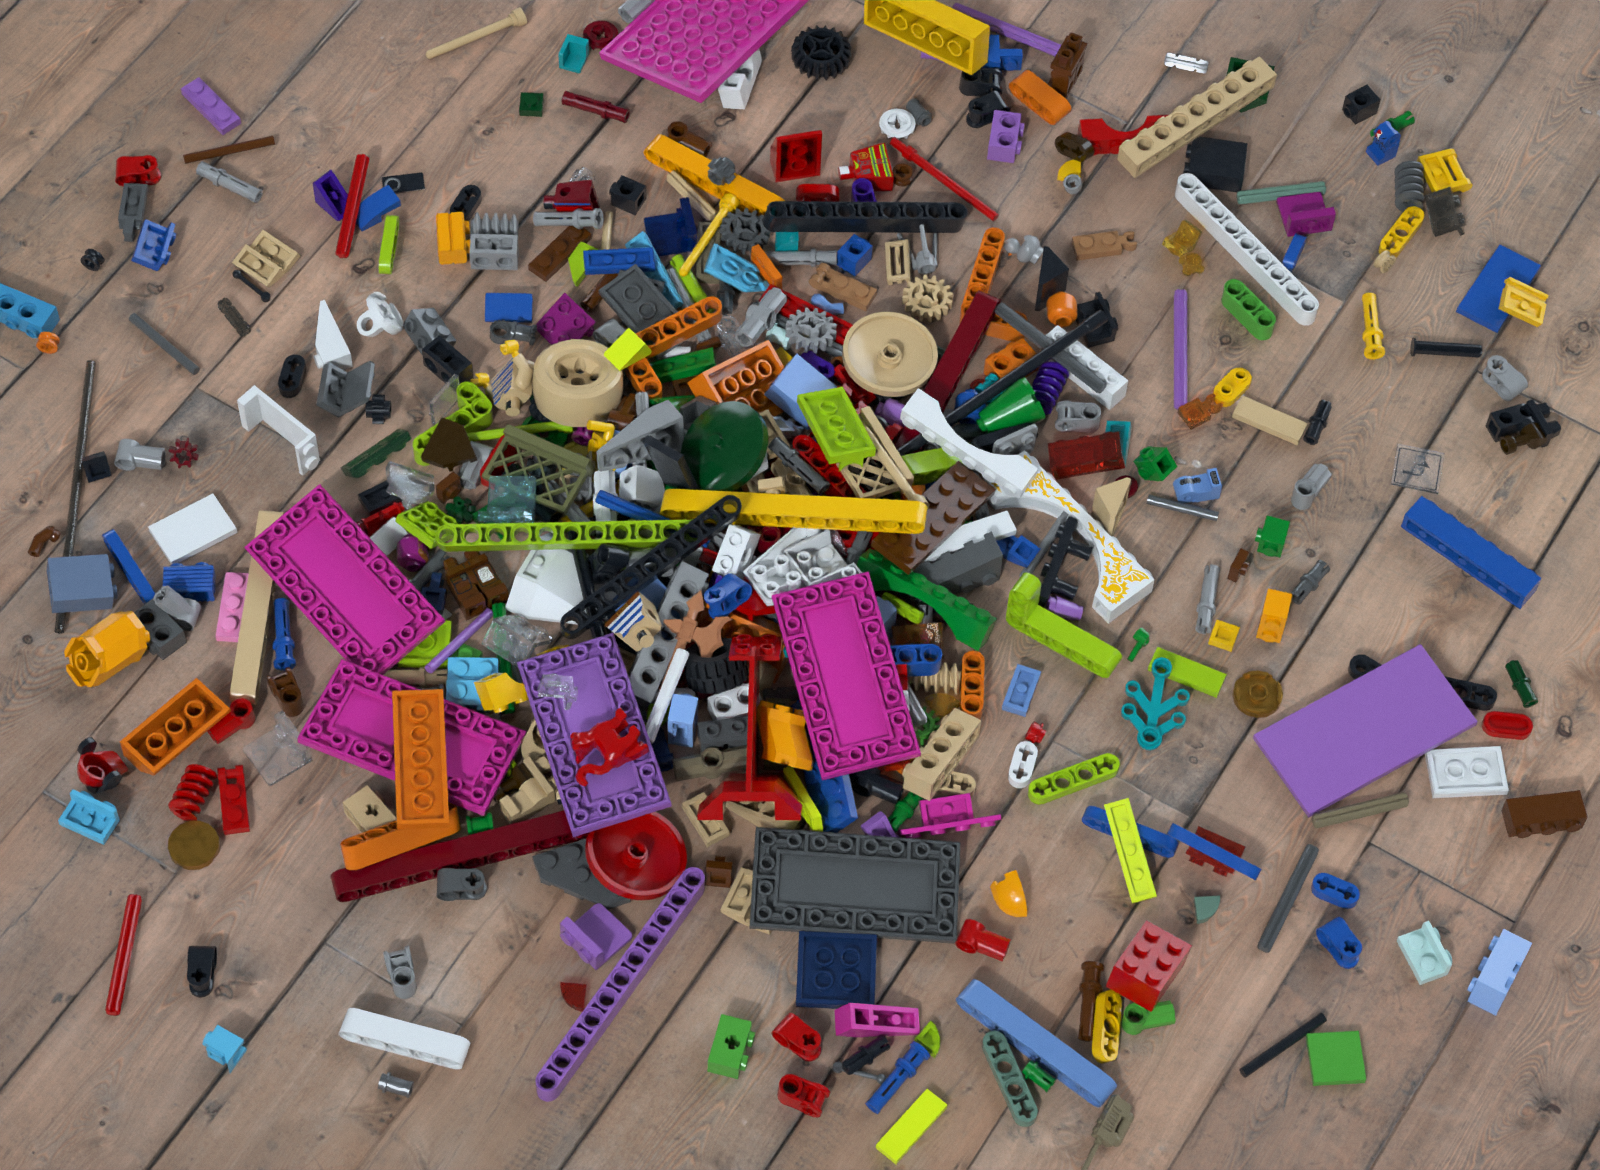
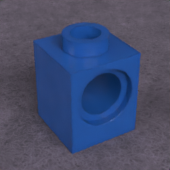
M853 234L837 251L836 265L855 277L872 259L873 245L866 239Z

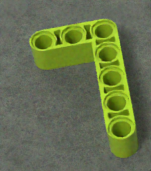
M1023 573L1009 592L1006 612L1008 624L1102 678H1109L1122 659L1121 653L1113 646L1039 606L1041 582L1033 574Z

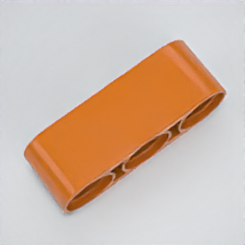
M1025 70L1009 83L1011 93L1050 125H1055L1071 112V105L1068 100L1030 70Z
M973 650L966 652L962 659L960 710L981 720L984 705L985 660L980 652ZM968 665H975V666H977V667H976V668H972V667H969ZM973 686V687H975V688H977V689L972 690V689H969V688H967V687ZM968 708H973V709H975L976 711L971 712V711H968L967 709H968Z

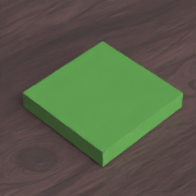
M1359 1031L1306 1034L1313 1086L1366 1082Z

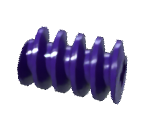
M1045 362L1042 364L1031 386L1045 415L1052 412V408L1059 398V393L1063 389L1062 386L1065 385L1066 379L1069 377V371L1057 362Z

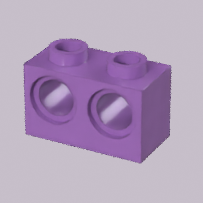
M994 110L987 160L1014 163L1015 154L1020 155L1022 141H1018V136L1023 137L1025 124L1020 123L1021 113Z

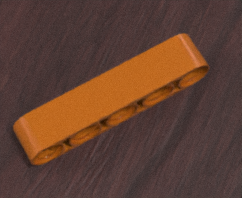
M448 802L449 828L397 830V820L344 839L341 841L340 846L346 869L358 870L459 832L461 824L457 805Z

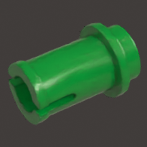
M1031 1060L1022 1071L1025 1075L1024 1078L1026 1080L1029 1078L1047 1093L1057 1079L1039 1067L1037 1061L1034 1063Z

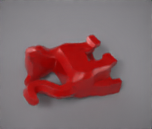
M621 707L616 710L615 717L597 723L589 731L573 732L570 735L571 746L576 754L575 761L577 764L594 748L598 749L605 760L601 766L594 764L581 766L575 775L576 781L580 785H588L587 773L603 775L612 768H618L626 762L636 760L649 752L646 743L644 744L643 741L637 742L641 733L635 725L629 728L627 735L620 737L619 733L629 726L626 721L627 715Z

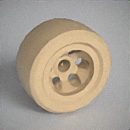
M571 339L550 345L540 353L534 364L532 387L537 408L546 418L564 426L587 427L589 420L604 422L608 419L611 410L617 409L623 394V370L619 371L604 356L608 347L595 341Z

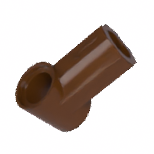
M675 121L668 126V138L704 157L708 156L712 146L711 142L688 131V127L683 122Z
M630 393L628 396H624L617 409L611 410L607 423H612L615 426V430L621 431L637 418L636 394Z

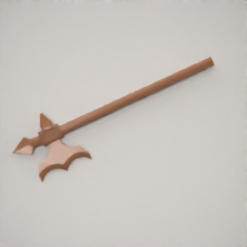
M701 590L686 602L689 610L687 616H684L682 620H663V623L670 631L676 633L675 639L678 640L666 674L678 648L685 650L687 643L689 644L691 640L696 642L700 650V657L711 658L714 651L724 645L721 639V629L724 624L733 620L728 616L715 617L707 627H696L698 622L695 620L698 612L705 610Z

